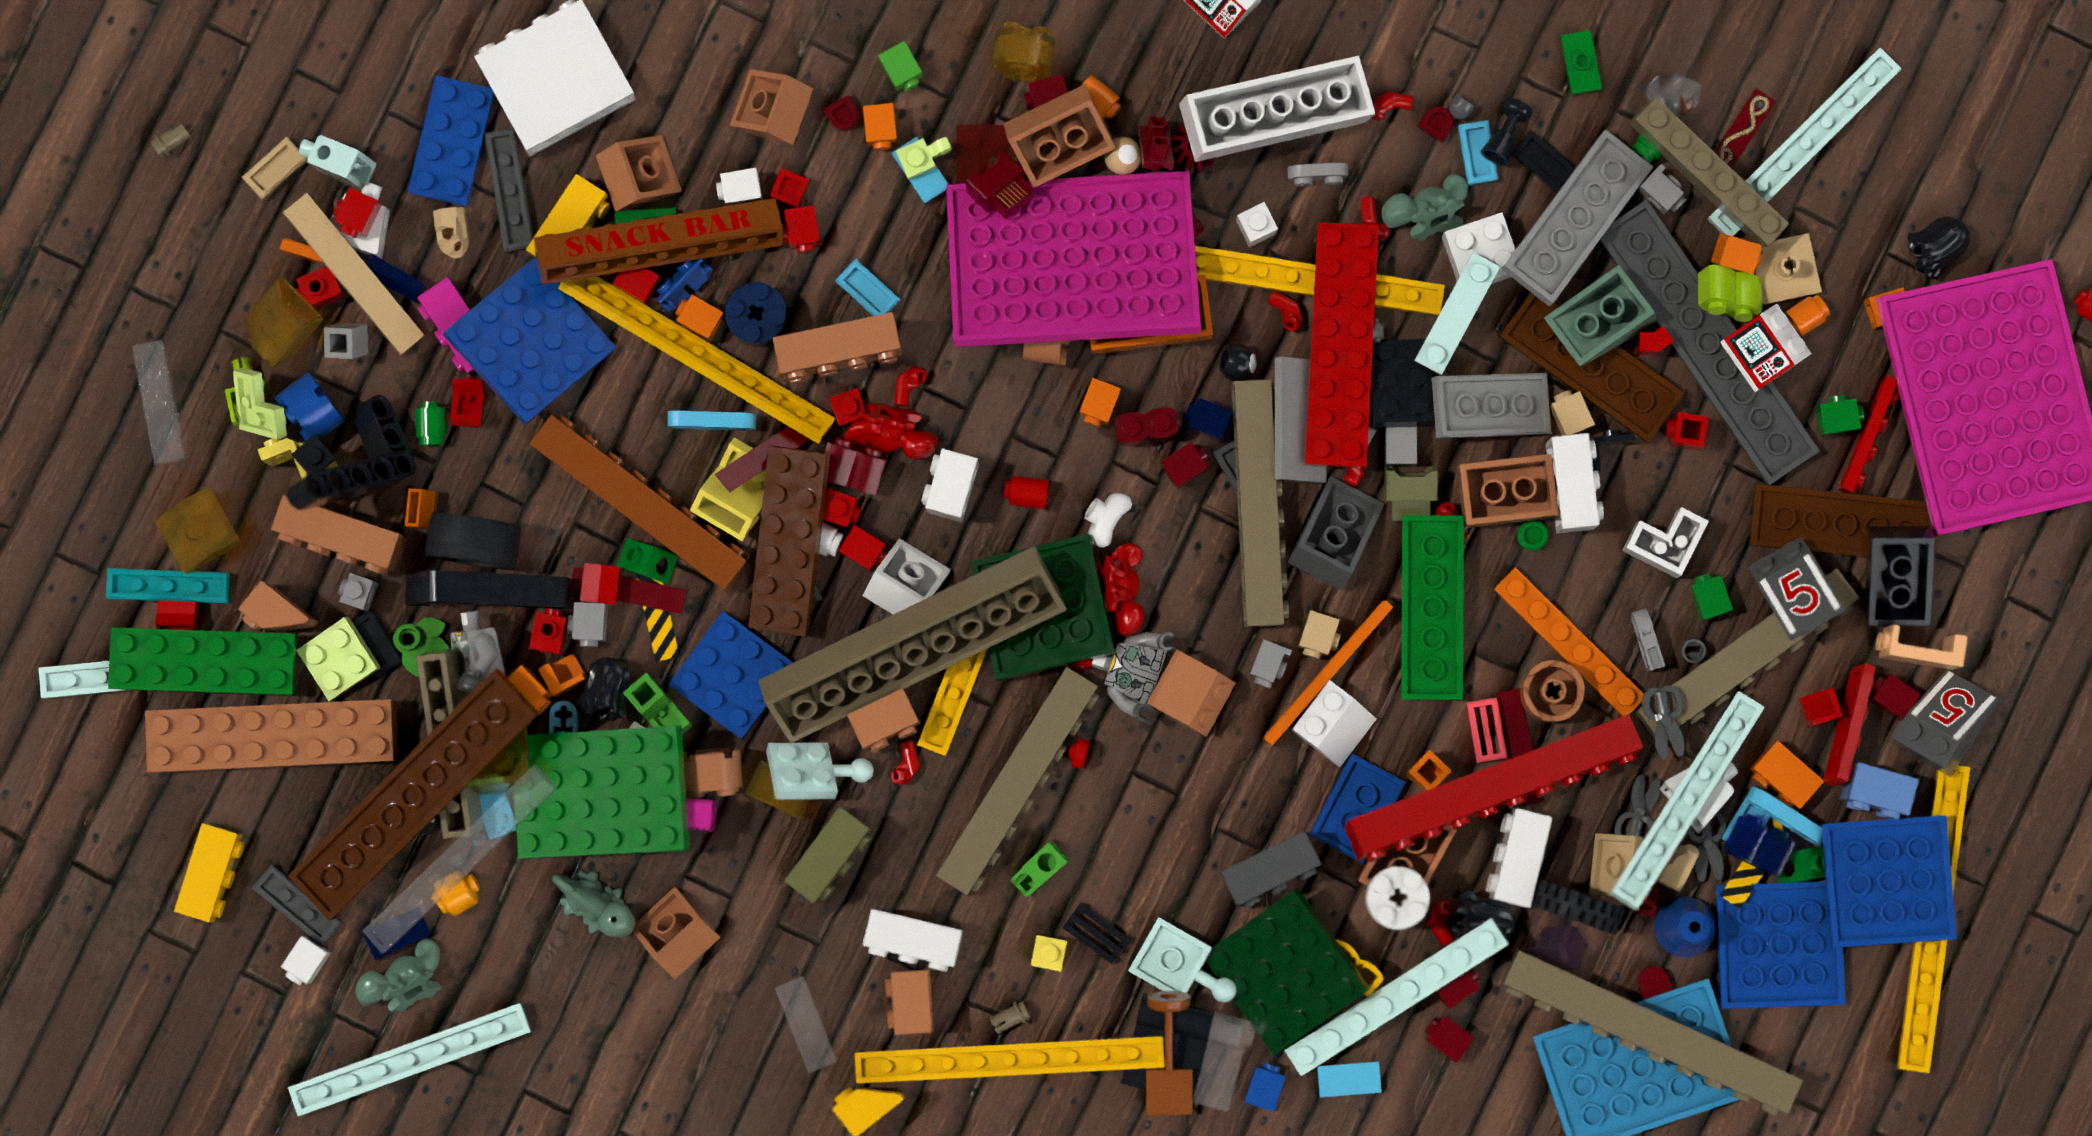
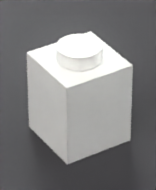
M757 168L720 174L721 182L716 183L719 201L724 200L725 205H737L763 199Z
M1265 202L1237 215L1236 222L1249 248L1277 234L1278 228Z
M301 936L281 967L288 971L285 976L298 985H301L302 982L310 984L332 952L308 936Z

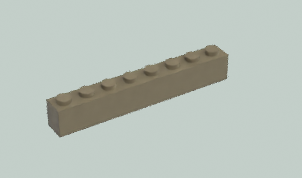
M1271 380L1234 381L1231 384L1244 628L1284 625V619L1289 618L1288 601H1283L1282 588H1287L1286 570H1281V558H1285V541L1279 538V527L1284 526L1283 509H1278L1277 497H1282V481L1275 480V418H1273L1272 405H1275V387H1271Z
M1838 568L1825 576L1846 610L1838 615L1839 618H1842L1855 608L1852 603L1859 597ZM1773 612L1671 685L1677 688L1683 700L1680 714L1672 720L1676 722L1678 727L1686 721H1689L1692 725L1706 715L1703 711L1704 708L1711 703L1717 707L1731 697L1728 691L1737 685L1740 689L1744 688L1756 679L1753 673L1762 667L1765 671L1769 670L1780 662L1778 656L1786 650L1790 654L1805 644L1802 638L1811 632L1816 636L1828 628L1830 624L1826 621L1791 641ZM1667 692L1671 713L1675 709V699L1671 693ZM1654 697L1649 701L1651 711L1658 715ZM1641 706L1634 712L1654 739L1655 729L1659 721L1650 720L1645 715Z
M1066 667L936 875L938 878L967 896L971 891L977 893L986 879L981 875L987 864L993 867L1002 851L997 849L1002 840L1006 839L1009 841L1016 831L1018 825L1014 821L1020 812L1026 815L1035 799L1030 797L1036 786L1042 789L1051 775L1046 770L1052 760L1058 763L1066 751L1067 747L1062 744L1067 736L1070 734L1074 737L1084 722L1079 719L1085 708L1091 711L1100 695L1095 693L1098 688L1097 685Z

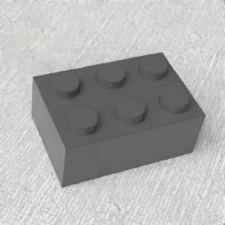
M1303 831L1219 873L1235 905L1242 904L1244 908H1248L1262 901L1260 894L1270 890L1271 894L1274 895L1290 887L1287 882L1288 880L1298 877L1299 881H1302L1318 873L1315 867L1321 865L1306 832Z

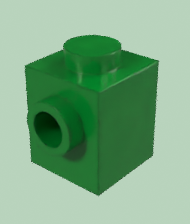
M1847 395L1829 397V403L1819 404L1815 407L1820 437L1857 432L1861 429V423L1865 422L1862 405H1857V399H1848Z

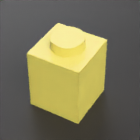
M1037 935L1031 966L1061 971L1067 941Z

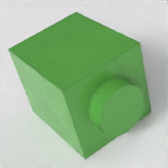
M905 41L878 55L879 61L896 92L902 89L904 92H908L920 84L919 80L923 78V73Z

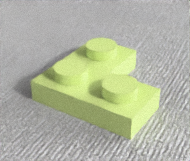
M246 368L233 370L239 429L276 440L287 437L284 407L265 402L262 373Z

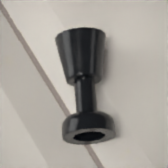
M1507 98L1502 106L1503 113L1507 116L1502 129H1497L1480 151L1485 159L1497 165L1505 166L1509 163L1515 140L1512 135L1518 122H1527L1533 113L1529 105L1515 98Z

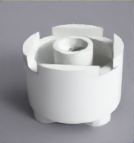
M1391 867L1380 871L1371 879L1365 892V904L1368 913L1377 923L1390 929H1405L1415 925L1424 917L1429 906V890L1425 881L1417 872L1405 867ZM1394 889H1398L1399 894L1405 895V900L1400 902V907H1396V903L1389 900V896L1394 895Z

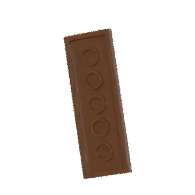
M1530 293L1499 338L1576 393L1580 391L1584 399L1648 444L1685 393L1619 346L1579 367L1544 320V317L1561 305L1554 301L1552 305L1548 306L1533 293Z
M774 445L769 446L748 628L803 637L810 635L830 454Z
M1755 484L1749 546L1780 549L1788 542L1802 537L1811 552L1867 558L1868 526H1930L1932 529L1927 505L1924 501Z

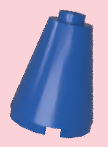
M1680 896L1667 901L1660 908L1654 920V934L1659 945L1668 953L1677 957L1689 958L1703 953L1711 945L1716 933V922L1710 908L1701 900L1690 896ZM1691 922L1694 926L1692 932L1689 930V924Z

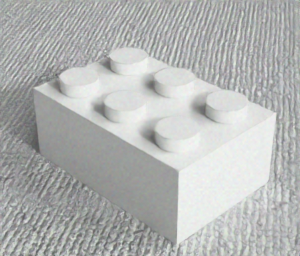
M1589 433L1551 437L1546 442V452L1552 456L1559 513L1554 518L1556 534L1593 530L1600 525V520L1604 518L1602 501H1597L1596 489H1600L1598 471H1593L1592 461L1596 458L1595 441H1589Z
M1518 808L1511 809L1510 813L1504 814L1500 827V832L1505 833L1503 842L1496 844L1493 855V862H1497L1495 874H1489L1485 888L1486 892H1490L1489 899L1522 908L1531 907L1552 817Z
M871 909L863 946L869 947L868 953L888 957V952L899 954L898 960L917 964L918 959L930 961L929 968L947 971L948 966L955 967L964 930Z

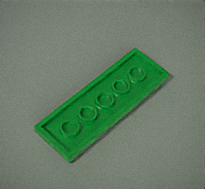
M1402 515L1401 699L1463 700L1464 515Z
M111 627L108 689L294 695L297 634Z

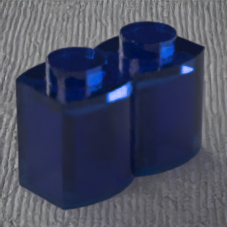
M1746 814L1745 818L1738 816L1721 850L1776 878L1779 877L1796 844L1790 841L1791 835L1778 828H1774L1772 832L1762 827L1763 821L1753 815Z

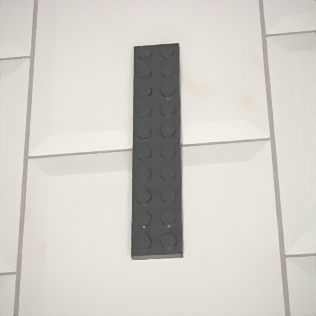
M1645 200L1612 222L1599 240L1615 265L1621 266L1654 310L1656 315L1655 323L1659 328L1664 325L1673 338L1672 348L1767 485L1772 484L1817 454L1820 450L1774 383L1771 381L1754 392L1720 343L1723 339L1734 333L1736 328L1725 313L1713 315L1698 306V273L1648 200Z

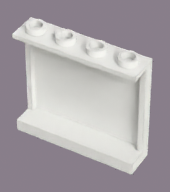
M582 0L565 2L558 8V12L550 16L544 14L532 21V26L524 30L518 28L511 31L505 36L506 40L496 45L495 43H489L479 49V54L474 56L529 157L636 100L633 90Z

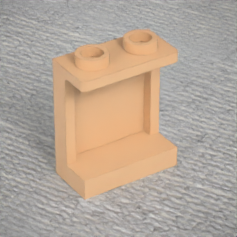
M1893 624L1883 628V633L1878 632L1875 649L1880 651L1879 658L1948 670L1963 667L1968 636L1955 634L1945 637L1942 651L1899 644L1900 625Z

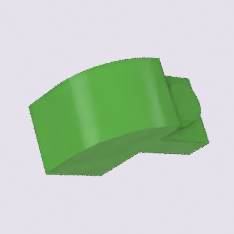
M647 673L623 692L639 713L653 727L682 725L683 735L693 726L671 698Z

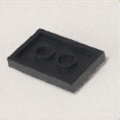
M1426 339L1380 340L1379 344H1375L1373 340L1371 372L1373 428L1434 426L1432 370L1414 361Z

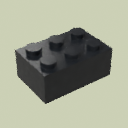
M1868 526L1864 614L1868 626H1890L1893 624L1900 626H1931L1935 537L1930 526Z

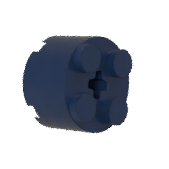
M762 282L748 283L732 293L725 306V317L731 332L741 343L752 347H767L774 344L773 337L784 334L788 324V309L782 296L773 287ZM754 309L758 311L764 310L761 313L763 318L761 321H757L755 318L750 320Z

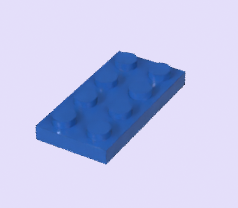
M435 76L407 191L408 194L468 208L485 139L484 133L487 131L495 98L492 88Z

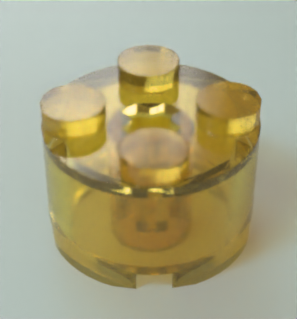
M1004 22L1003 28L996 31L991 71L996 74L997 68L1003 71L1002 77L1019 82H1034L1040 76H1044V79L1050 78L1056 40L1051 36L1052 31L1041 26L1029 29L1022 28L1016 22Z

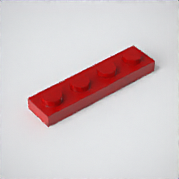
M1889 375L1882 378L1837 491L1852 494L1855 489L1859 491L1866 477V473L1862 472L1866 461H1872L1877 450V445L1873 444L1877 433L1882 434L1889 419V417L1885 416L1889 405L1894 406L1899 395L1898 388H1896V378Z
M1864 663L1850 670L1841 707L1843 716L1838 719L1823 783L1833 787L1848 782L1853 775L1855 768L1853 759L1855 751L1861 744L1862 737L1860 731L1869 710L1867 702L1869 694H1871L1875 686L1874 673L1876 667Z

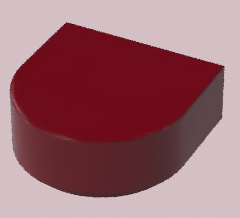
M850 95L823 109L831 125L838 131H850L858 124L859 112Z
M1436 106L1426 112L1417 127L1442 144L1453 128L1454 118L1447 108Z
M1653 885L1637 911L1631 907L1629 909L1638 915L1657 917L1660 886Z
M1649 966L1644 968L1638 975L1637 985L1642 1000L1673 990L1669 977L1662 968Z

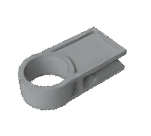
M1644 608L1631 612L1632 625L1646 671L1664 667V660L1647 609Z

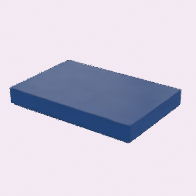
M1351 754L1309 835L1358 861L1344 826L1353 818L1395 803L1406 782ZM1366 858L1363 859V860H1360L1359 862L1362 863V864H1364Z

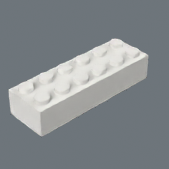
M1359 56L1188 94L1179 103L1195 162L1366 123L1375 114Z

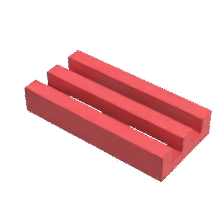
M1497 697L1467 702L1466 707L1476 763L1507 758ZM1487 705H1491L1499 748V753L1494 754L1486 712ZM1475 707H1479L1487 750V755L1482 756L1474 711Z

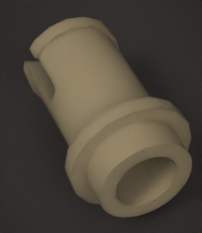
M178 122L177 125L161 136L155 135V140L150 143L160 157L165 154L169 156V152L190 139L191 136L183 124Z
M1015 1001L1013 1002L1014 1006L989 1017L992 1025L995 1026L997 1034L1021 1022L1025 1024L1027 1023L1026 1020L1031 1018L1023 1001L1019 1003Z

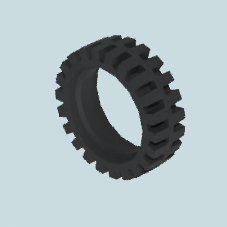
M1538 879L1531 906L1614 935L1617 934L1625 908Z

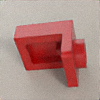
M471 377L463 379L454 378L452 382L454 394L450 415L451 426L482 427L486 398L483 380Z

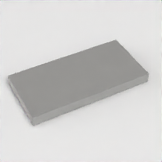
M1275 357V480L1320 484L1327 483V466L1305 465L1311 361L1308 359Z
M1547 373L1432 377L1436 438L1552 434Z

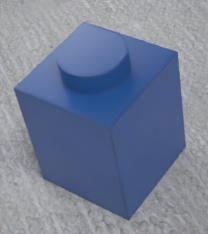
M1264 1062L1262 1068L1255 1066L1244 1102L1274 1112L1286 1077L1279 1074L1281 1068Z

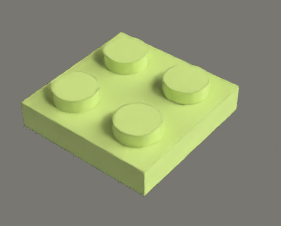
M349 616L342 618L296 650L328 701L335 700L381 668Z

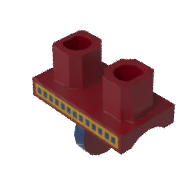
M1149 117L1147 126H1139L1138 135L1143 168L1152 171H1158L1162 167L1173 170L1174 157L1170 127H1167V118Z

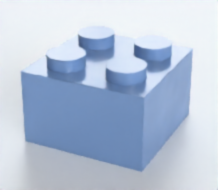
M1854 763L1853 775L1848 782L1843 783L1839 800L1847 802L1846 808L1860 812L1869 811L1870 809L1877 810L1876 816L1884 819L1899 820L1900 816L1910 815L1919 779L1863 763Z

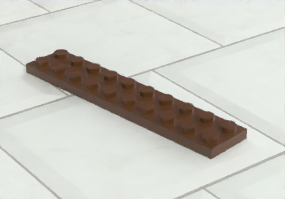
M499 668L494 669L288 877L330 921L540 713Z

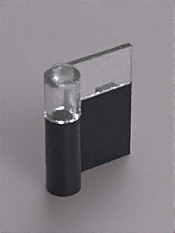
M1143 993L1133 1038L1163 1036L1165 1063V1012L1152 1010L1147 1004L1148 994ZM1191 1005L1183 1011L1173 1012V1069H1192L1193 1103L1226 1112L1229 1111L1245 1045L1252 1046L1256 1030L1250 1028L1251 1021ZM1146 1069L1124 1070L1121 1084L1146 1090Z

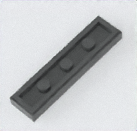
M514 128L484 133L504 252L526 250L534 235L516 131Z

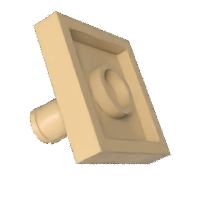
M1809 233L1774 240L1769 246L1761 249L1763 252L1762 262L1759 268L1755 269L1754 275L1762 279V306L1822 293Z
M1595 833L1589 895L1613 897L1610 895L1612 889L1645 837Z

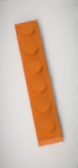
M1516 567L1493 589L1569 665L1573 666L1580 673L1581 677L1619 715L1625 716L1630 714L1642 702L1644 693Z

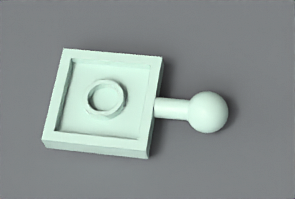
M768 743L766 749L775 799H836L838 789L835 777H851L854 781L863 783L870 780L874 772L872 763L864 758H858L851 764H832L828 743Z
M1159 917L1128 970L1162 991L1188 993L1194 981H1197L1211 989L1213 997L1219 1002H1229L1236 994V986L1232 980L1228 978L1216 979L1201 970L1212 947Z

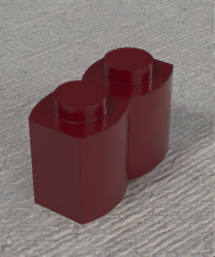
M1168 407L1155 408L1146 414L1129 412L1114 419L1117 443L1121 446H1136L1144 443L1146 440L1156 442L1167 441L1177 436L1179 431L1175 409Z
M837 436L835 440L829 439L824 452L830 454L827 481L876 495L888 457L882 455L883 450L873 446H865V449L853 446L854 441Z

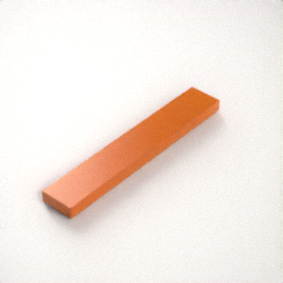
M1383 600L1267 732L1263 737L1267 744L1273 746L1390 612L1393 606L1389 602Z

